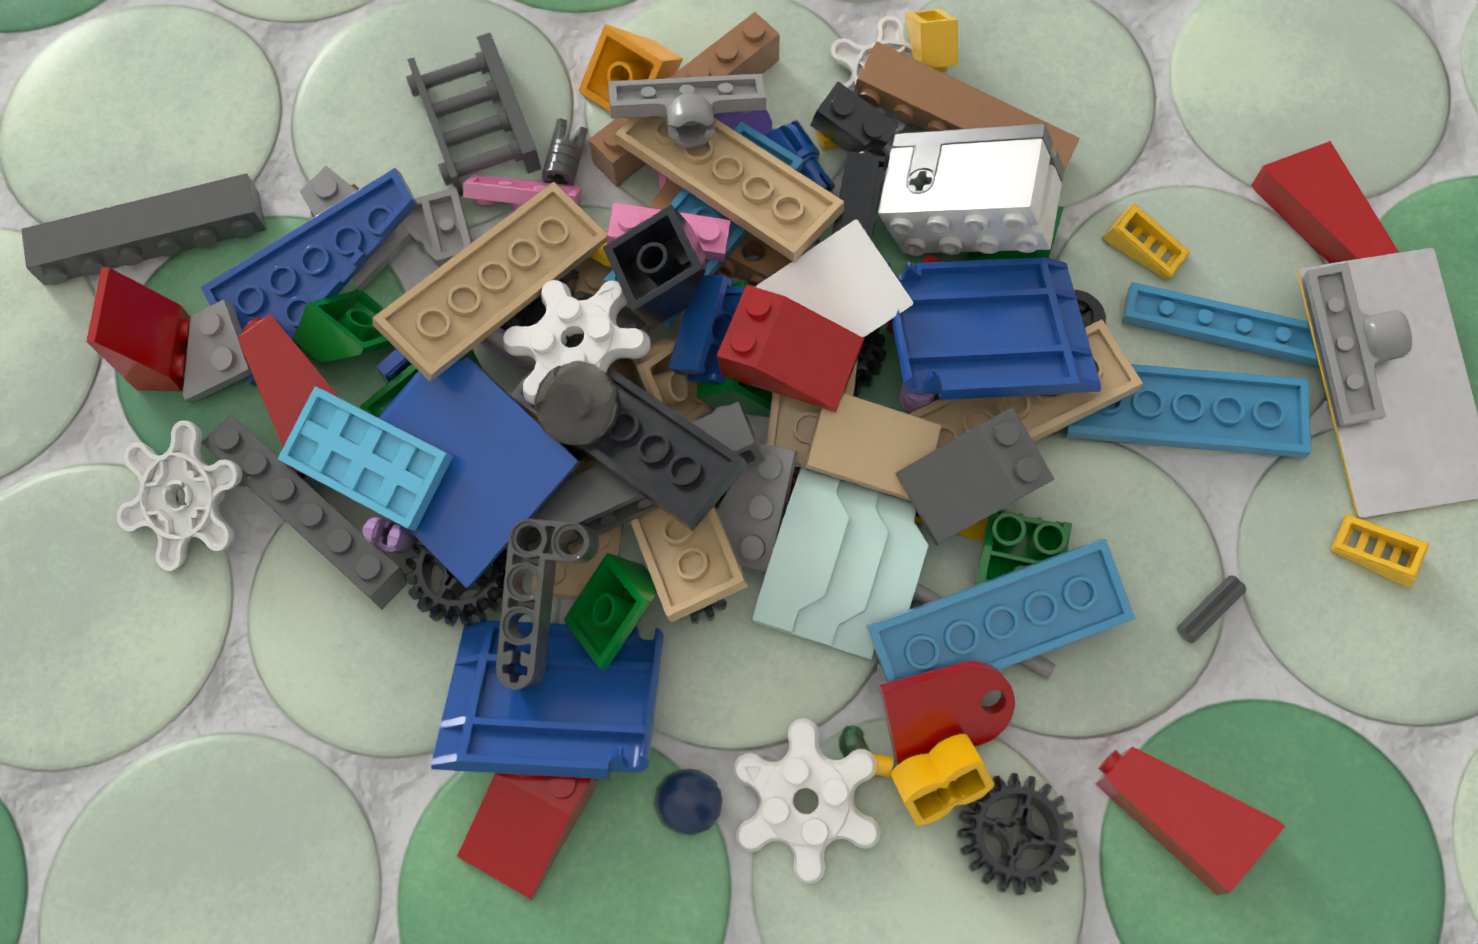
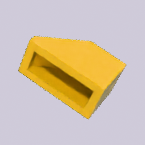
M942 9L905 12V21L913 59L942 73L947 72V66L958 65V19Z

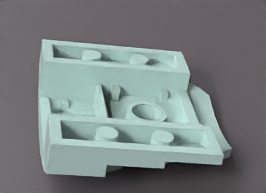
M802 464L769 561L752 622L871 660L874 646L866 625L910 609L928 549L926 540L914 522L916 509L912 502L804 468Z

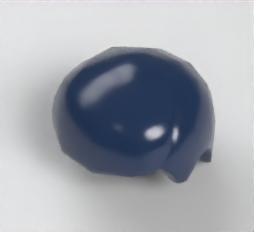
M687 768L679 769L665 776L656 788L653 805L659 821L664 827L682 835L693 836L709 830L720 817L723 797L717 782L710 775L697 769Z

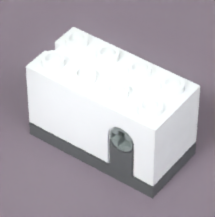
M1045 123L895 134L878 215L901 251L913 256L939 252L956 255L960 252L974 251L992 254L997 251L1010 250L1030 253L1035 250L1051 249L1064 166L1058 152L1052 151L1053 140Z

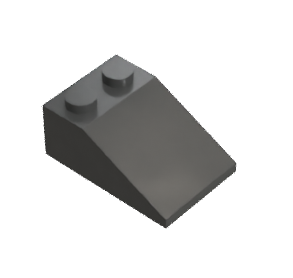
M1013 407L974 427L895 473L936 545L1055 480Z

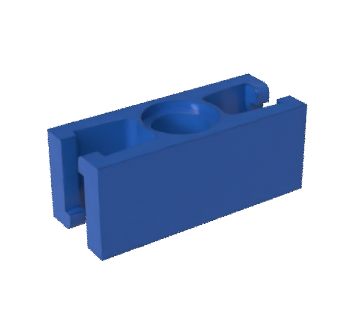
M725 275L703 276L685 310L668 369L680 375H684V373L689 374L687 379L693 383L723 385L725 377L721 375L716 355L745 289L744 287H731L733 280Z

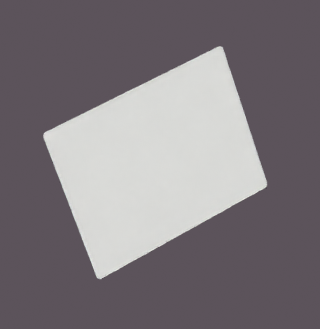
M858 220L852 221L801 255L795 262L792 261L755 286L786 296L863 338L894 318L898 309L899 313L913 305L912 299Z

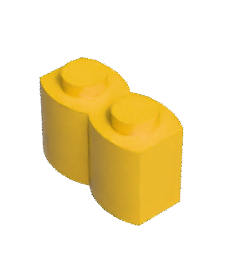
M967 734L955 735L941 741L928 754L910 757L897 765L890 773L916 826L930 824L943 818L955 805H964L980 799L995 785Z

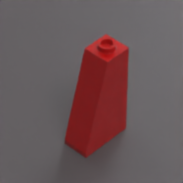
M1331 141L1263 165L1252 183L1254 191L1329 263L1399 253Z
M269 314L264 319L257 317L250 321L243 328V334L238 337V341L282 447H284L314 386L337 397L339 396L274 317ZM291 467L294 470V472L297 475H299L302 479L308 476L300 472L299 470Z
M1133 746L1122 754L1114 750L1098 768L1103 775L1095 784L1216 895L1230 893L1286 827L1279 820Z

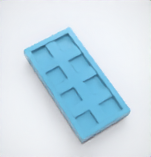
M314 386L278 460L403 527L416 531L453 455Z

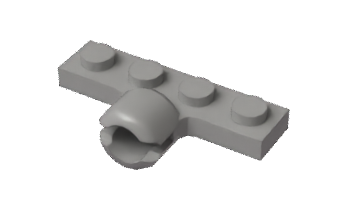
M762 74L608 81L611 119H633L650 116L664 117L667 120L670 138L684 148L700 147L711 139L715 132L714 114L725 112L747 113L766 110V93Z
M1348 262L1307 270L1304 278L1340 427L1383 419L1386 417L1374 370L1375 364L1403 358L1411 351L1412 333L1405 314L1398 310L1372 315L1362 313L1358 305Z

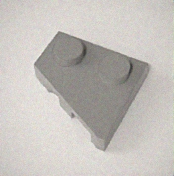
M456 187L415 198L418 204L400 223V226L410 233L415 244L438 267H441L472 243Z
M222 300L191 315L183 386L184 401L194 403L252 375L238 341V337L243 332L234 306L229 301Z

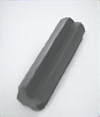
M1233 575L1228 576L1178 625V633L1189 643H1194L1246 592V586Z

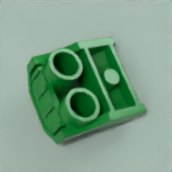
M1004 509L988 516L975 585L1067 552L1072 523L1045 521L1041 517H1026L1022 513L1017 515L1006 512Z

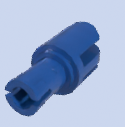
M798 120L784 124L779 128H774L766 133L767 138L804 160L803 168L799 173L829 192L834 189L835 184L826 175L818 162L819 150Z

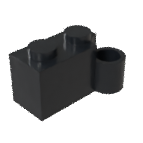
M837 81L816 110L810 126L846 152L858 153L867 151L876 156L886 157L884 174L890 159L885 146L892 138L899 124Z

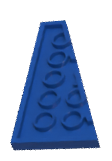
M393 168L206 283L201 289L210 306L222 300L231 302L242 330L253 319L257 317L264 319L271 314L293 340L306 304L338 295L418 203L401 172ZM253 374L246 377L249 384L257 387Z

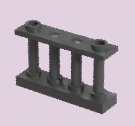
M491 32L477 36L481 52L475 53L474 58L420 75L415 58L407 59L412 74L406 76L413 98L421 96L445 161L438 164L446 186L453 184L454 188H457L460 197L463 196V188L459 177L515 159L516 162L523 160L528 174L542 169L537 149ZM480 71L482 75L489 73L491 80L486 82L487 86L431 104L426 89ZM490 100L493 103L500 101L502 110L497 111L498 115L442 133L437 118ZM502 129L504 132H512L514 139L509 140V145L453 163L448 147Z

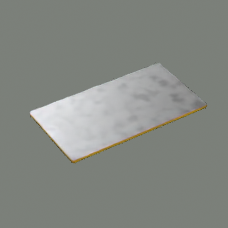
M1425 248L1300 268L1297 271L1299 285L1356 517L1361 519L1477 500L1478 413L1435 250L1433 248ZM1348 262L1358 305L1362 313L1372 315L1393 310L1401 311L1405 314L1411 328L1412 348L1403 358L1375 364L1374 370L1386 417L1380 420L1340 427L1304 274L1307 270Z

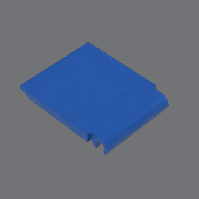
M1043 257L915 263L914 267L908 261L905 271L902 274L895 275L913 301V305L903 312L899 313L898 309L896 316L891 319L904 389L908 393H938L939 400L1101 391L1102 387L1067 263ZM887 263L890 269L892 270L891 263Z
M467 356L464 360L459 359L431 382L418 371L378 417L453 455L416 531L408 530L467 589L473 586L508 546L509 535L513 526L521 520L531 519L580 463L556 437L476 362Z
M486 620L484 622L472 623L467 627L464 626L434 749L431 769L609 779L610 772L636 773L648 768L664 639L663 632L659 628L655 629L654 639L644 640L639 636V628L636 626L608 668L602 670L598 668L567 624L550 623L544 678L534 687L512 690L503 686L496 675L500 621ZM518 622V630L526 638L532 632L533 622ZM516 645V650L530 651L531 645ZM515 665V672L527 675V666Z

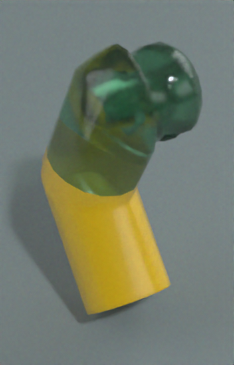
M846 726L841 732L838 744L844 758L857 749L870 751L863 738L864 732L858 726ZM872 753L877 761L875 776L890 778L894 757Z

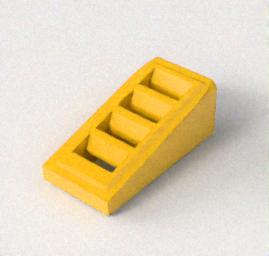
M1135 203L1125 209L1102 236L1111 246L1167 281L1171 279L1190 254L1187 248ZM1127 226H1129V227L1132 228L1133 230H1132L1131 232H1129V231H1128L1127 229H1125V228H1126ZM1140 234L1146 237L1143 242L1137 239ZM1153 243L1159 246L1154 253L1149 249ZM1168 251L1172 255L1165 263L1161 260V257Z
M1346 514L1332 545L1331 552L1395 583L1412 588L1430 544ZM1353 530L1361 533L1355 548L1347 546ZM1369 538L1377 541L1372 554L1364 552ZM1385 545L1393 548L1389 561L1380 558ZM1401 553L1410 556L1405 567L1397 564Z

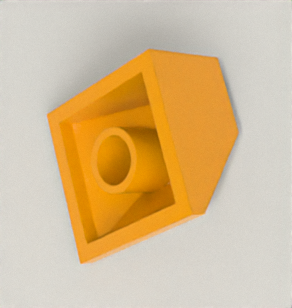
M604 25L578 92L610 111L608 81L669 78L679 70L683 58L654 40L610 25Z

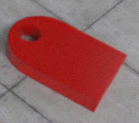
M980 661L961 662L879 685L894 759L897 765L910 757L928 754L941 741L959 734H967L974 747L985 744L995 739L1005 730L1011 721L1015 708V696L1009 682L998 669ZM993 690L1001 691V696L997 703L992 706L982 705V699L988 692Z

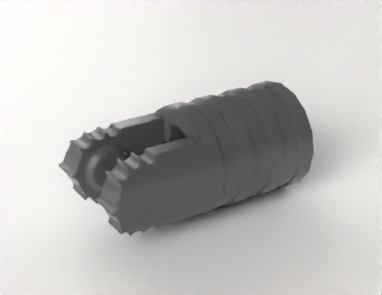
M557 118L542 172V179L547 183L555 182L556 184L574 186L588 128L581 126L575 134L574 142L565 140L563 137L567 129V120Z

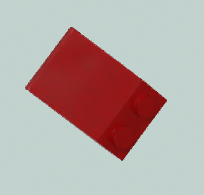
M101 267L86 342L136 390L183 391L190 315L180 304L109 267Z
M746 285L716 356L721 375L837 412L863 346L864 338L786 296Z
M495 773L457 857L532 900L596 789L598 782L595 778Z

